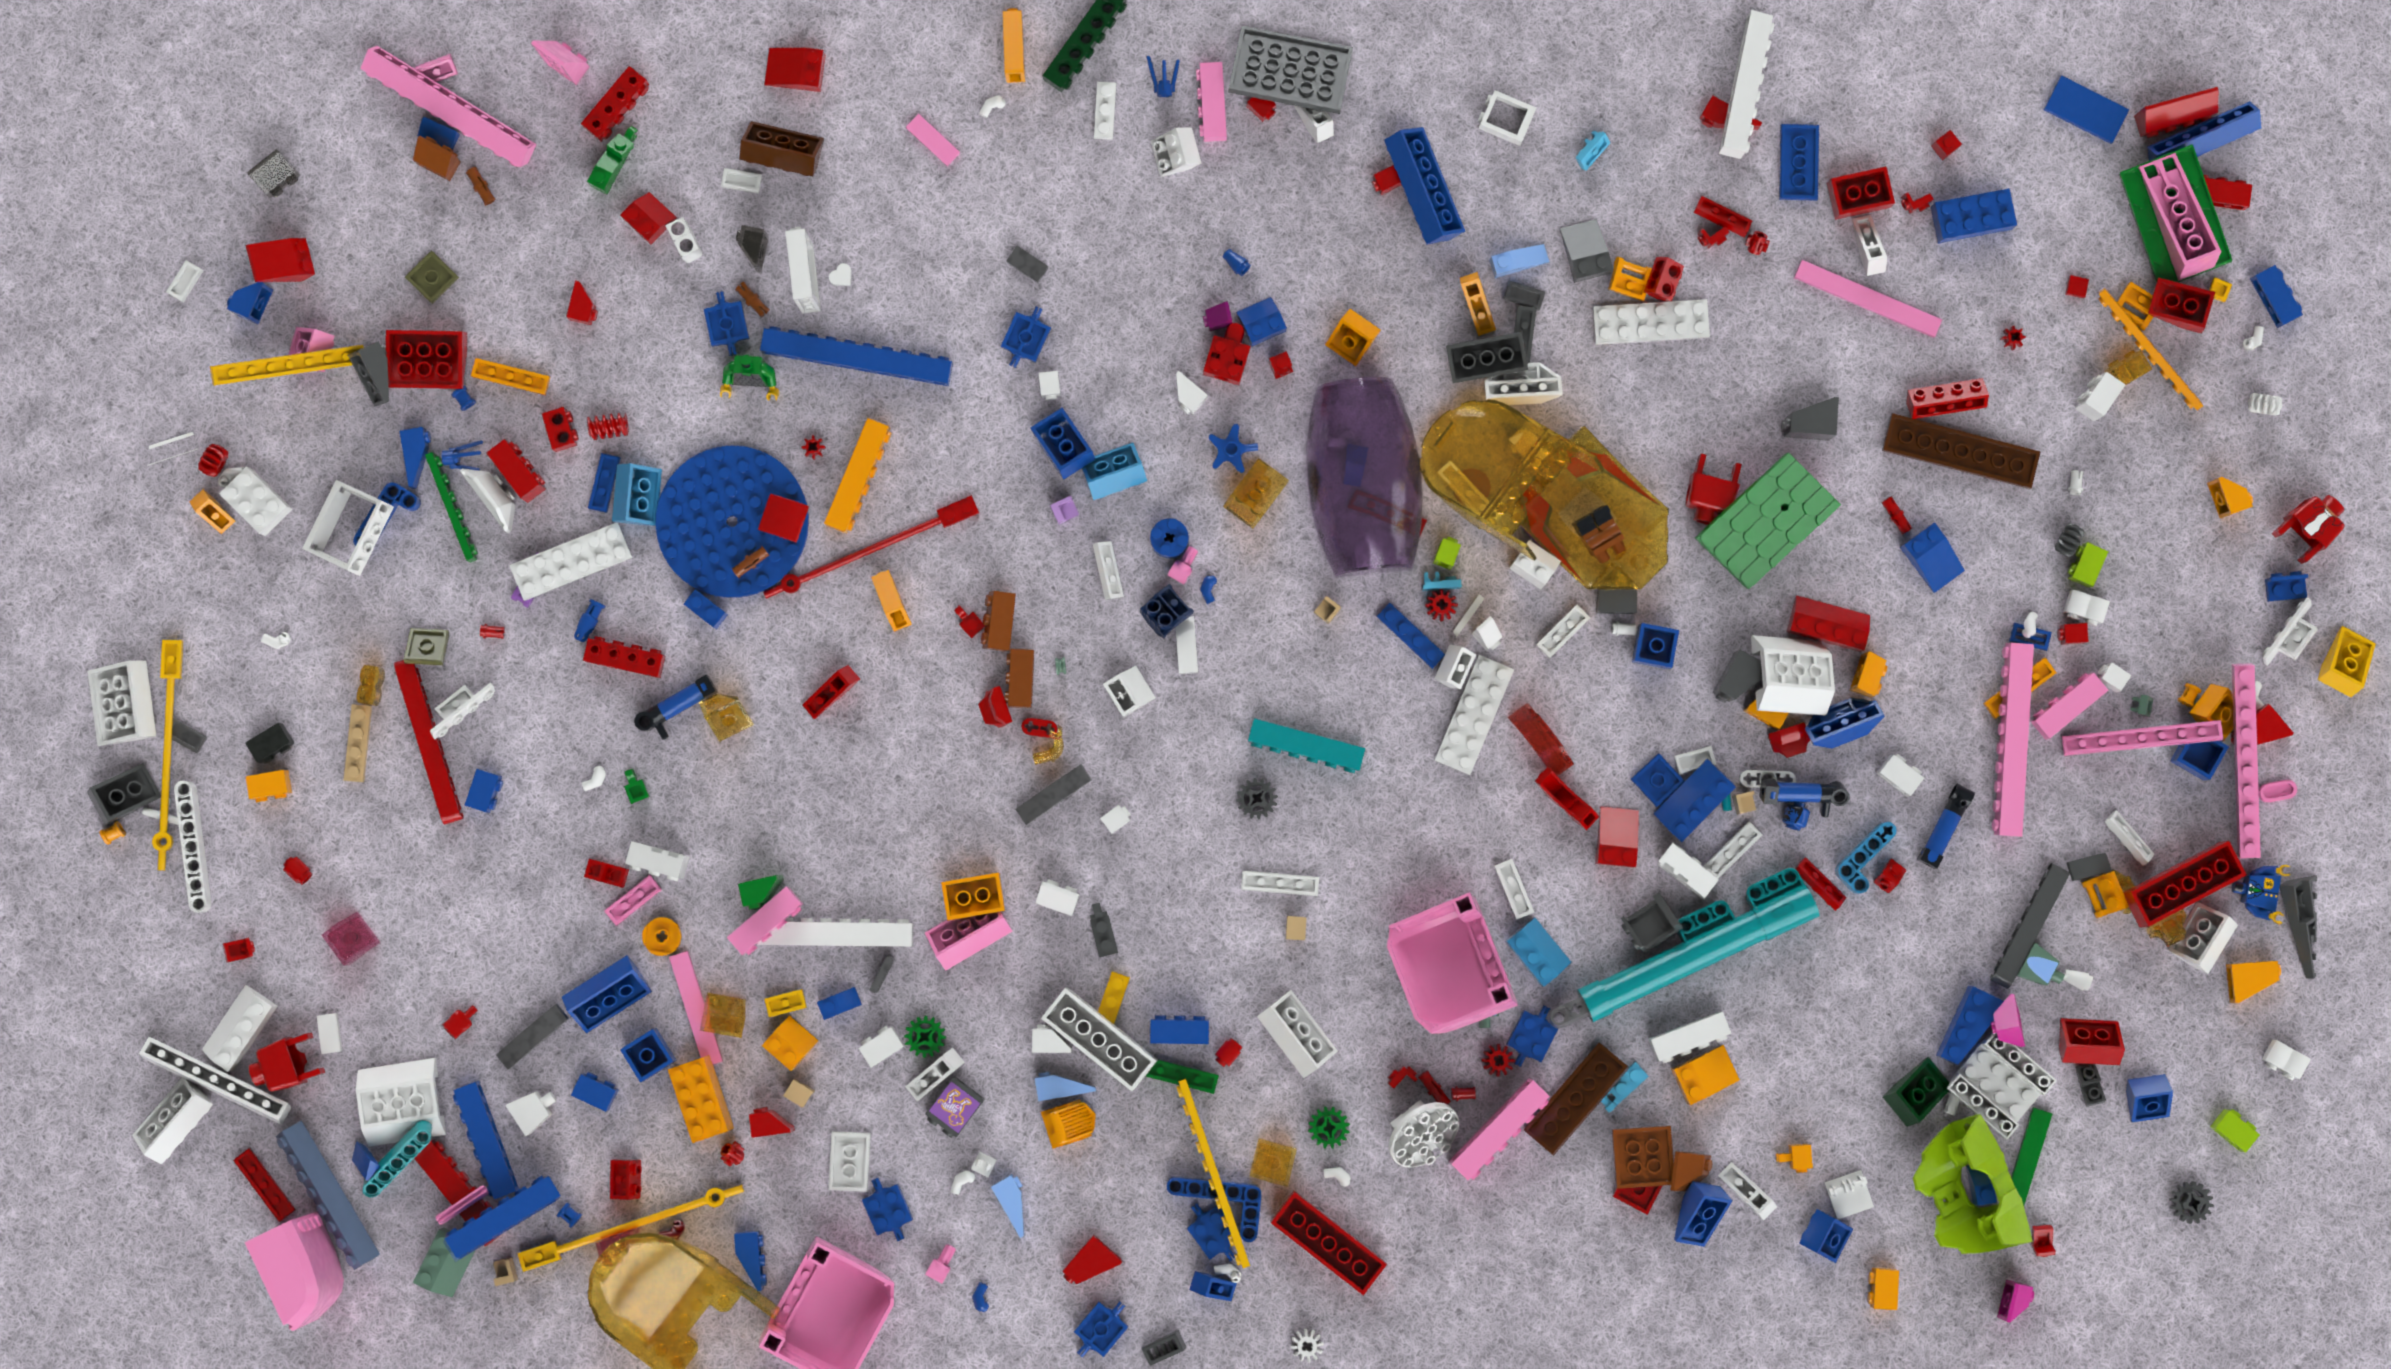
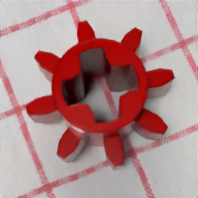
M1755 231L1753 235L1749 233L1745 243L1748 246L1747 250L1755 255H1760L1762 251L1766 253L1770 242L1767 240L1768 236L1760 231Z
M2012 326L2010 331L2008 329L2003 330L2005 336L2000 338V340L2005 342L2003 347L2011 346L2013 351L2016 345L2018 347L2023 346L2021 340L2026 338L2021 333L2023 329L2017 330L2015 326ZM2012 335L2016 336L2014 341L2011 340Z
M812 435V439H804L806 445L801 446V448L807 450L805 453L806 457L812 455L813 460L816 459L817 455L823 457L821 451L826 449V447L820 445L823 441L821 438L817 441L815 436ZM811 444L816 445V451L811 450Z
M736 1141L732 1144L726 1143L721 1149L720 1154L722 1157L720 1159L730 1167L733 1163L738 1165L744 1159L743 1151L745 1149Z

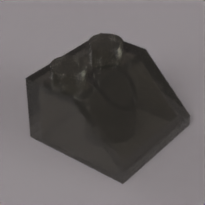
M277 149L247 172L250 178L270 198L281 195L283 193L282 189L287 185L295 184L300 176V173L288 158Z
M742 225L741 230L737 231L736 241H738L740 248L757 273L761 274L769 236L764 229Z

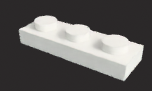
M1097 81L1094 139L1113 140L1116 98L1115 82Z
M1107 541L1093 544L1105 600L1124 597L1112 542Z
M1576 605L1536 646L1548 658H1551L1590 617Z
M2117 810L2114 811L2105 821L2109 830L2115 833L2122 845L2128 848L2135 860L2139 861L2142 866L2149 863L2154 856L2153 851Z
M1513 859L1495 865L1494 868L1515 919L1517 920L1534 913Z

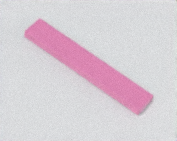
M686 951L670 956L669 959L700 1057L710 1055L712 1064L723 1062L689 952Z

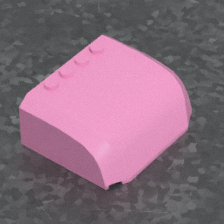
M1470 892L1389 925L1387 949L1414 1019L1431 1034L1454 1031L1518 1006L1476 898Z
M318 1212L287 1221L245 1242L283 1325L289 1324L290 1330L294 1331L318 1320L336 1302L341 1294L344 1283L342 1269L335 1247Z
M816 1236L759 1339V1348L799 1369H859L894 1306L895 1283L875 1267Z

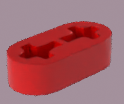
M1027 718L1021 725L1023 732L1030 736L1052 738L1058 732L1057 725L1050 720ZM1029 721H1032L1033 725L1039 726V728L1028 732L1025 724H1029ZM1048 724H1052L1051 726L1055 730L1050 735H1047V731L1041 730V727H1047Z

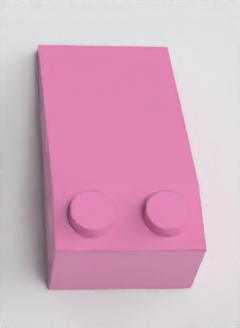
M533 40L531 43L547 65L575 85L578 84L589 69V65L586 63L587 59L579 53L577 55L572 53V48L564 42L560 44L557 41Z

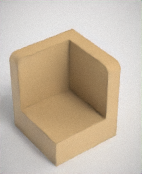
M1326 596L1314 613L1329 624L1341 607Z
M1754 791L1732 796L1737 815L1756 810L1753 799Z
M1287 916L1285 939L1305 940L1306 917Z
M795 1078L783 1096L798 1106L804 1107L815 1090Z
M513 1257L493 1263L496 1272V1278L493 1279L495 1286L518 1280Z

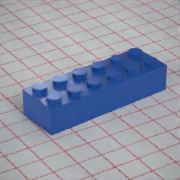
M1424 128L1399 130L1384 139L1387 151L1391 156L1394 168L1398 173L1401 185L1404 188L1408 203L1411 205L1415 220L1419 225L1426 245L1449 241L1466 232Z
M543 1175L532 1181L531 1187L527 1188L524 1186L517 1190L514 1194L515 1196L511 1199L507 1196L500 1200L497 1204L498 1207L494 1209L489 1207L481 1212V1217L475 1220L472 1217L464 1222L463 1228L459 1230L454 1228L447 1232L443 1243L453 1260L457 1262L556 1202L561 1195L550 1177L544 1178Z

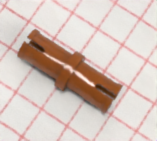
M477 167L467 170L466 174L474 185L473 189L475 192H478L484 205L487 206L493 203L496 199L489 190L487 181L480 175Z
M745 282L740 283L741 287L739 285L736 287L735 290L746 300V304L751 306L761 318L764 316V312L767 314L770 311L759 299V295L757 293L754 294Z
M761 546L750 556L746 555L743 561L731 569L740 578L750 569H755L758 563L770 555Z

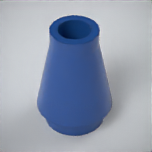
M1228 249L1223 254V258L1236 275L1243 276L1250 269L1251 264L1248 263L1249 260L1233 252L1231 249Z

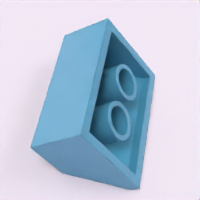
M1134 443L1094 456L1096 460L1082 468L1093 500L1104 498L1107 495L1123 491L1147 481Z
M632 463L617 464L612 521L656 526V511L660 496L662 469Z
M1535 917L1505 941L1542 987H1545L1571 963L1569 958Z

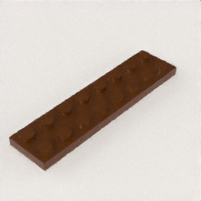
M1894 413L1890 416L1882 448L1884 452L2027 489L2032 488L2041 453L2033 449Z

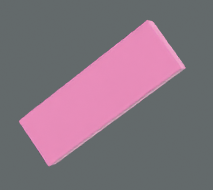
M920 114L906 126V129L947 167L960 154Z
M648 875L604 911L617 926L662 889L653 877Z

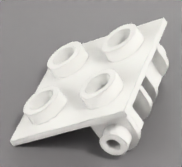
M1861 1170L1824 1182L1837 1220L1874 1207L1866 1185L1868 1184L1865 1176L1863 1177Z

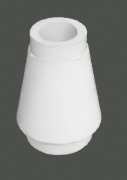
M2065 970L2064 981L2081 991L2089 990L2093 976L2086 972Z

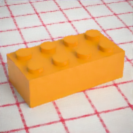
M710 1055L667 1069L692 1143L734 1129Z

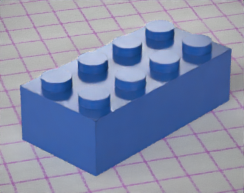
M2010 188L1939 201L1930 207L1938 244L2008 231L2017 226Z

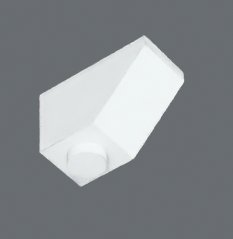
M1178 371L1176 378L1179 408L1187 415L1189 412L1194 415L1207 400L1208 395Z

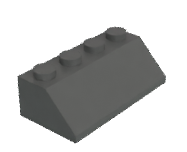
M1523 331L1448 344L1446 346L1452 383L1528 370Z

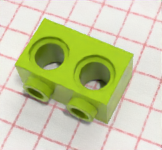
M1452 537L1443 538L1432 564L1451 570L1461 547V544H1458V540Z

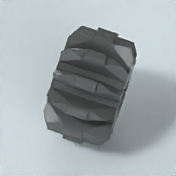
M2067 524L2057 540L2055 550L2064 556L2071 557L2082 540L2084 530L2075 524Z

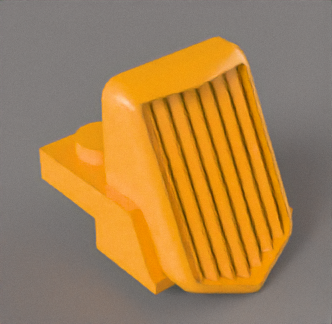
M1081 1099L1041 1111L1052 1149L1091 1137V1133L1095 1129L1096 1114L1085 1102H1081Z

